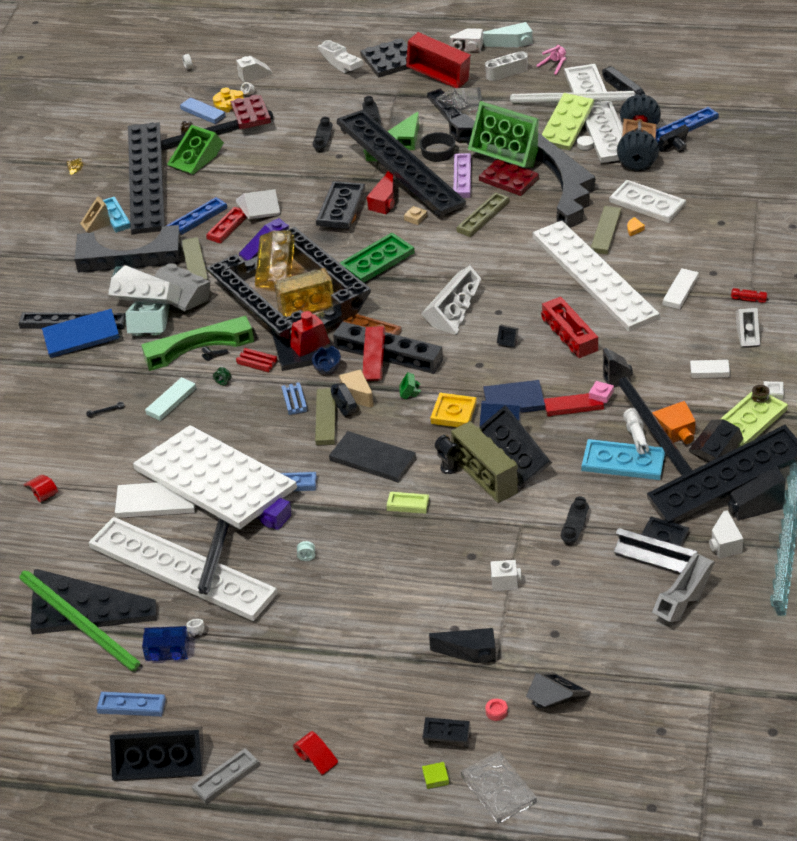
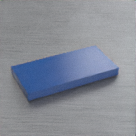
M112 309L42 328L50 358L120 338Z

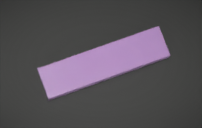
M470 153L454 154L453 190L463 198H470Z

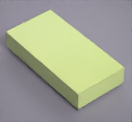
M390 492L387 511L426 514L430 500L429 495Z

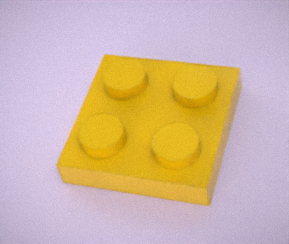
M439 393L430 417L431 424L460 427L471 421L477 404V397Z

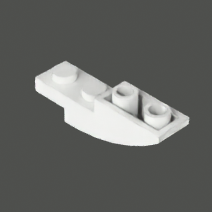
M326 40L323 44L318 45L322 55L343 73L364 66L362 59L347 53L346 47L338 43Z

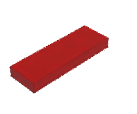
M233 207L206 234V239L221 244L247 216L242 209Z
M384 326L366 327L362 373L366 381H382Z
M589 393L544 399L547 416L604 409L603 402L590 399Z

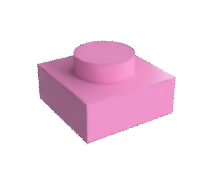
M596 381L589 392V398L607 403L614 392V385Z

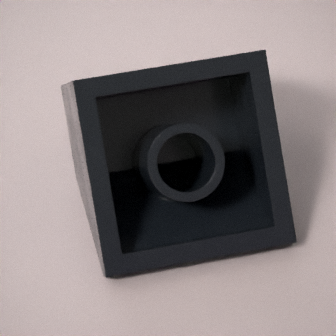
M724 419L711 420L689 448V452L710 462L737 449L744 438L740 428Z

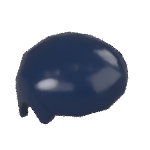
M334 346L329 348L321 347L313 354L312 358L313 367L322 374H330L337 370L341 361L340 352Z

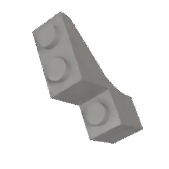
M694 553L671 588L659 594L652 613L669 622L680 621L688 601H698L715 562L698 553Z

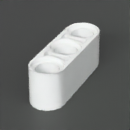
M516 52L487 61L485 63L486 79L495 81L527 71L528 55L525 52Z

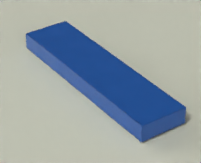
M215 197L167 226L179 225L180 233L183 235L226 210L227 204Z

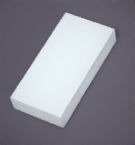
M728 360L690 361L691 378H723L730 376Z

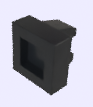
M499 325L497 344L515 347L519 328Z

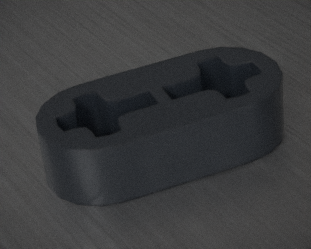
M333 384L331 386V395L343 415L354 414L357 410V405L346 384Z

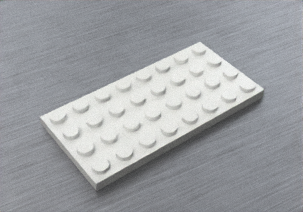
M191 425L133 463L134 470L239 529L262 514L265 509L279 498L283 499L297 488L296 481Z

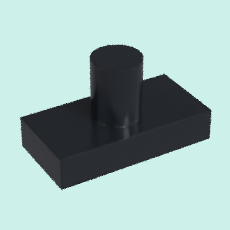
M684 124L660 136L658 142L659 151L662 152L672 146L679 152L684 151L687 147L684 140H686L689 128Z

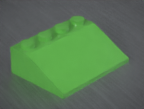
M480 101L468 150L521 167H534L538 152L539 119Z

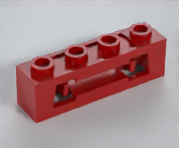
M561 296L542 303L541 317L543 321L549 324L552 331L558 334L561 341L567 344L572 353H575L578 358H582L598 351V336Z

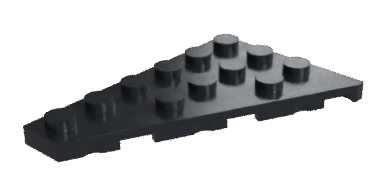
M34 569L35 577L97 627L157 621V604L155 599ZM32 592L30 625L32 635L79 629L37 593Z

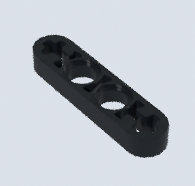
M609 66L602 70L604 80L618 91H634L635 95L645 94L640 86L614 67Z

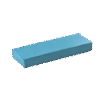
M111 197L103 200L107 205L110 223L115 233L129 229L130 221L116 198Z

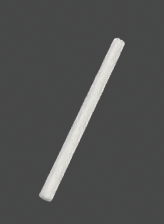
M572 92L568 94L594 99V102L626 101L629 97L634 96L635 92ZM563 93L511 94L510 101L512 103H555L560 101Z

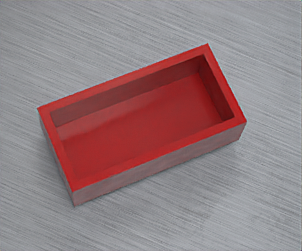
M417 32L408 40L407 67L456 89H460L469 80L470 54L420 32Z

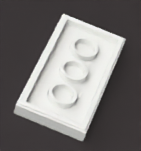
M626 180L609 197V202L667 223L686 205V200L630 180Z
M159 483L118 485L115 507L116 518L195 513V504Z

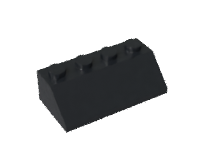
M202 726L119 731L109 735L112 780L202 775L204 754Z

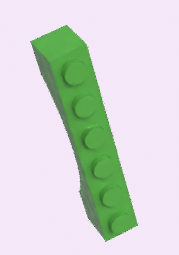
M242 316L144 343L141 346L149 371L168 366L180 355L196 348L212 345L239 347L253 343L254 338L252 327L247 317Z

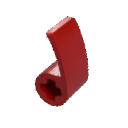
M39 475L23 484L24 486L31 487L35 498L40 503L58 493L55 483L46 475Z
M310 731L293 744L296 754L304 761L309 758L321 776L338 764L337 758L328 746L313 731Z

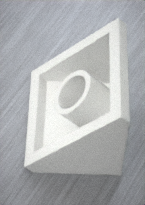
M275 189L244 193L236 199V203L248 219L280 215Z

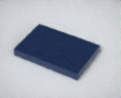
M539 380L483 386L485 401L521 403V413L545 410V402Z

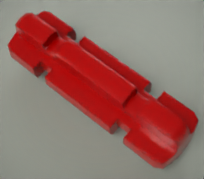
M733 288L731 298H741V300L754 302L758 300V302L765 303L767 301V293L761 291L757 293V291L746 289L740 291L738 288Z

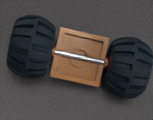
M636 94L629 97L620 109V119L623 125L622 137L617 145V155L619 161L630 170L635 169V171L649 168L654 164L659 153L655 137L656 126L661 118V110L657 101L646 94Z

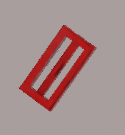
M244 348L243 353L239 354L240 357L236 358V362L239 365L265 372H270L277 362V356Z

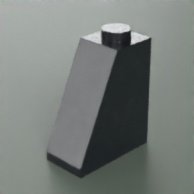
M778 467L770 469L731 492L728 508L730 513L735 515L737 521L783 509L786 480Z

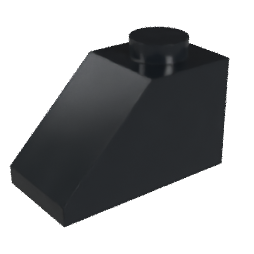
M604 348L603 378L606 384L614 385V388L619 387L618 380L623 377H627L631 382V376L633 375L632 366L627 364L624 357L608 348Z

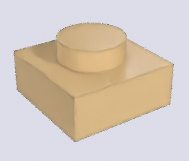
M412 206L404 214V221L419 225L428 216L427 211Z

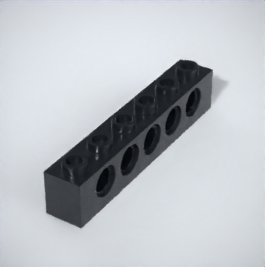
M342 322L333 334L334 347L338 350L364 356L366 327ZM385 332L383 361L435 374L443 362L442 346Z

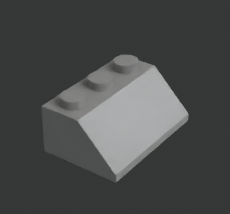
M167 264L159 268L154 276L181 287L179 303L171 304L181 310L186 311L209 301L210 281L203 279L202 276L190 273L189 270L177 267L176 264Z

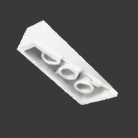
M124 265L111 278L108 295L126 301L178 304L181 287Z
M470 265L461 270L421 314L432 327L454 335L457 334L458 326L465 317L463 315L466 309L469 308L471 297L474 296L481 281L480 276Z

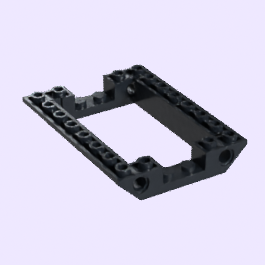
M296 227L267 239L268 252L262 253L253 259L244 261L235 254L206 268L216 280L273 331L291 340L292 324L301 320L303 312L299 310L285 318L244 280L293 258L334 293L331 295L333 307L316 314L323 322L325 329L359 313L371 293V289Z

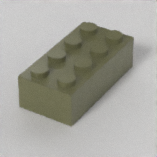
M471 421L451 431L452 443L458 444L461 448L459 459L455 462L497 503L518 493V466L513 459H510L501 448H498L493 443L491 438L484 435L481 429L476 427Z

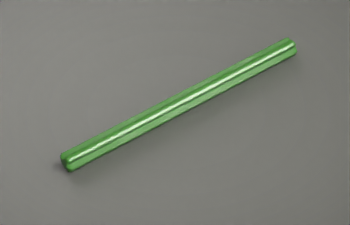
M22 571L19 579L130 671L138 669L140 666L139 660L31 572Z

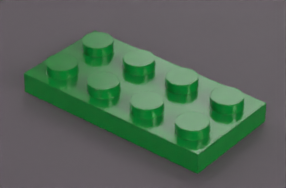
M390 233L341 261L340 264L364 283L414 254L415 248L394 233Z

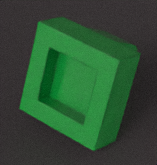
M407 372L399 384L400 397L407 400L409 396L417 397L421 392L418 389L420 383L415 380L414 374Z

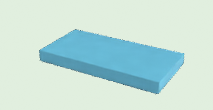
M588 439L581 471L660 480L666 452L662 447L649 446L648 452L644 448L645 454H639L636 451L635 444Z

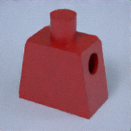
M310 311L303 312L301 320L292 324L291 348L300 357L330 344L323 322Z

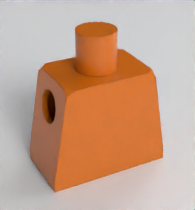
M685 401L652 412L673 443L680 440L685 444L693 442L696 422Z

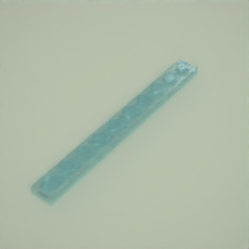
M797 462L789 465L791 474L787 477L789 488L785 491L787 502L783 505L785 517L781 519L783 531L779 534L780 548L777 549L778 563L775 564L776 579H773L774 594H771L770 597L771 606L775 607L778 616L786 615L797 536Z

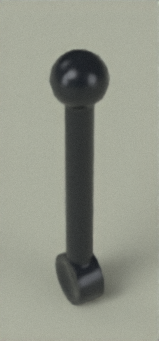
M118 402L117 405L95 411L88 410L86 416L92 417L95 414L113 409L121 410L124 408V403Z

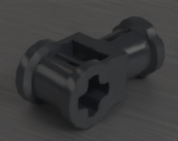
M441 435L434 445L437 450V456L442 460L440 470L444 474H453L457 471V463L455 461L459 459L461 448L458 444L452 443L447 435Z

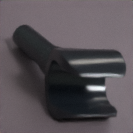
M207 346L201 349L204 353L201 356L207 361L212 360L216 355L228 354L227 349L211 351Z

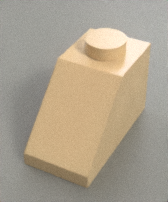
M361 369L339 375L340 383L346 384L356 404L374 407L372 391Z

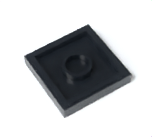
M651 516L641 535L682 547L689 534V527L676 523L668 524L665 520Z

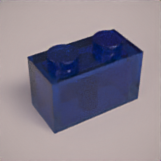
M187 626L144 628L142 649L145 661L188 659L190 639Z

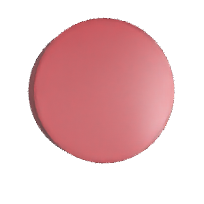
M492 699L487 702L485 708L489 719L500 721L506 718L508 706L504 700Z

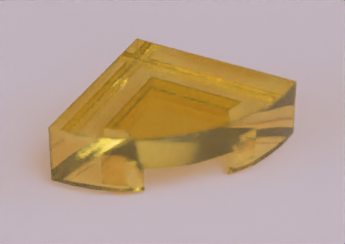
M82 158L66 162L71 175L77 173L83 167Z

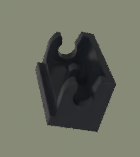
M425 717L422 736L424 743L429 744V740L464 743V747H469V737H471L470 721Z

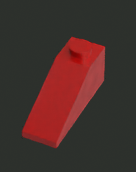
M389 171L367 196L368 210L385 215L394 207L395 203L394 175Z

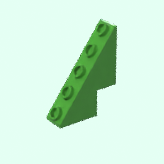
M419 112L414 113L388 131L408 150H415L419 130ZM364 149L366 161H377Z

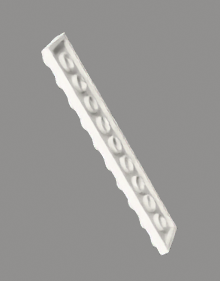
M595 64L564 68V74L572 92H607ZM611 101L594 102L585 121L587 131L593 140L594 148L601 163L618 161L617 145L622 137V125Z
M563 221L533 232V239L628 332L659 319L660 313Z
M115 517L89 541L91 549L251 621H254L277 595V588L220 563L217 564L209 593L207 595L199 594L198 584L206 557Z

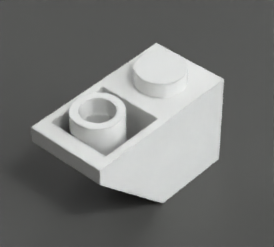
M467 28L450 36V46L463 52H481L483 44L482 29Z

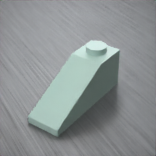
M526 22L483 32L484 47L519 48L533 44L532 30Z

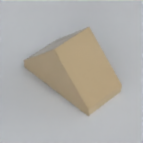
M100 197L96 198L80 223L88 233L111 225L107 205Z

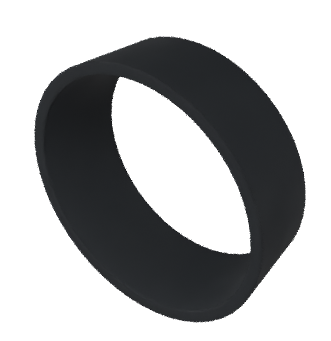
M434 132L427 134L419 143L422 156L429 161H444L451 158L454 154L455 139L447 133ZM438 143L451 147L442 152L425 150L429 145Z

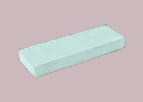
M181 377L145 409L146 414L161 421L196 389V384Z

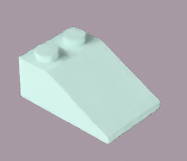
M135 301L126 311L127 333H132L133 336H140L143 333L160 335L166 329L170 304Z

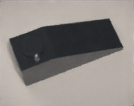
M493 628L429 633L430 651L472 663L496 662Z

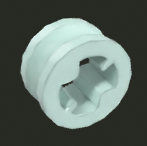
M308 541L300 542L297 545V557L302 561L312 560L315 557V545Z

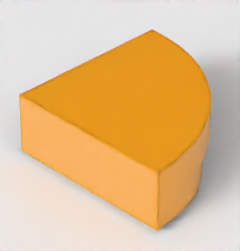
M635 217L630 219L627 224L629 236L645 230V225Z

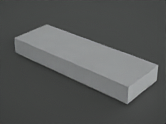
M244 748L192 785V790L207 804L259 767V761Z

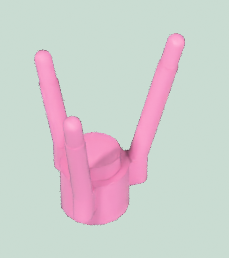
M560 45L542 52L543 55L551 53V55L537 64V67H540L550 59L560 61L554 72L557 75L563 62L566 60V57H564L566 51Z

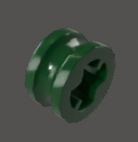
M219 367L214 372L213 378L216 383L225 386L231 380L232 375L228 369Z

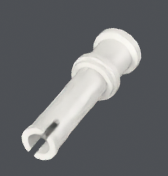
M630 408L624 412L623 418L627 422V430L632 433L637 453L645 454L644 448L648 452L649 446L643 432L644 423L636 409Z

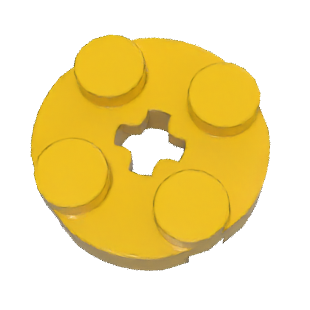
M222 88L221 92L213 97V105L215 108L228 113L232 109L230 101L244 98L243 92Z

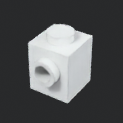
M516 560L491 562L493 591L518 589L517 581H521V569L516 568Z

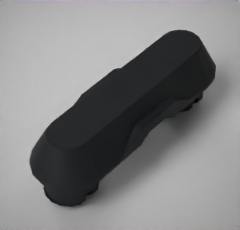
M366 96L362 103L363 110L381 124L376 102L372 96Z
M327 116L321 118L312 143L317 152H323L330 140L333 124Z
M582 496L576 497L575 501L571 504L566 522L561 531V539L567 545H573L577 541L586 521L589 505Z

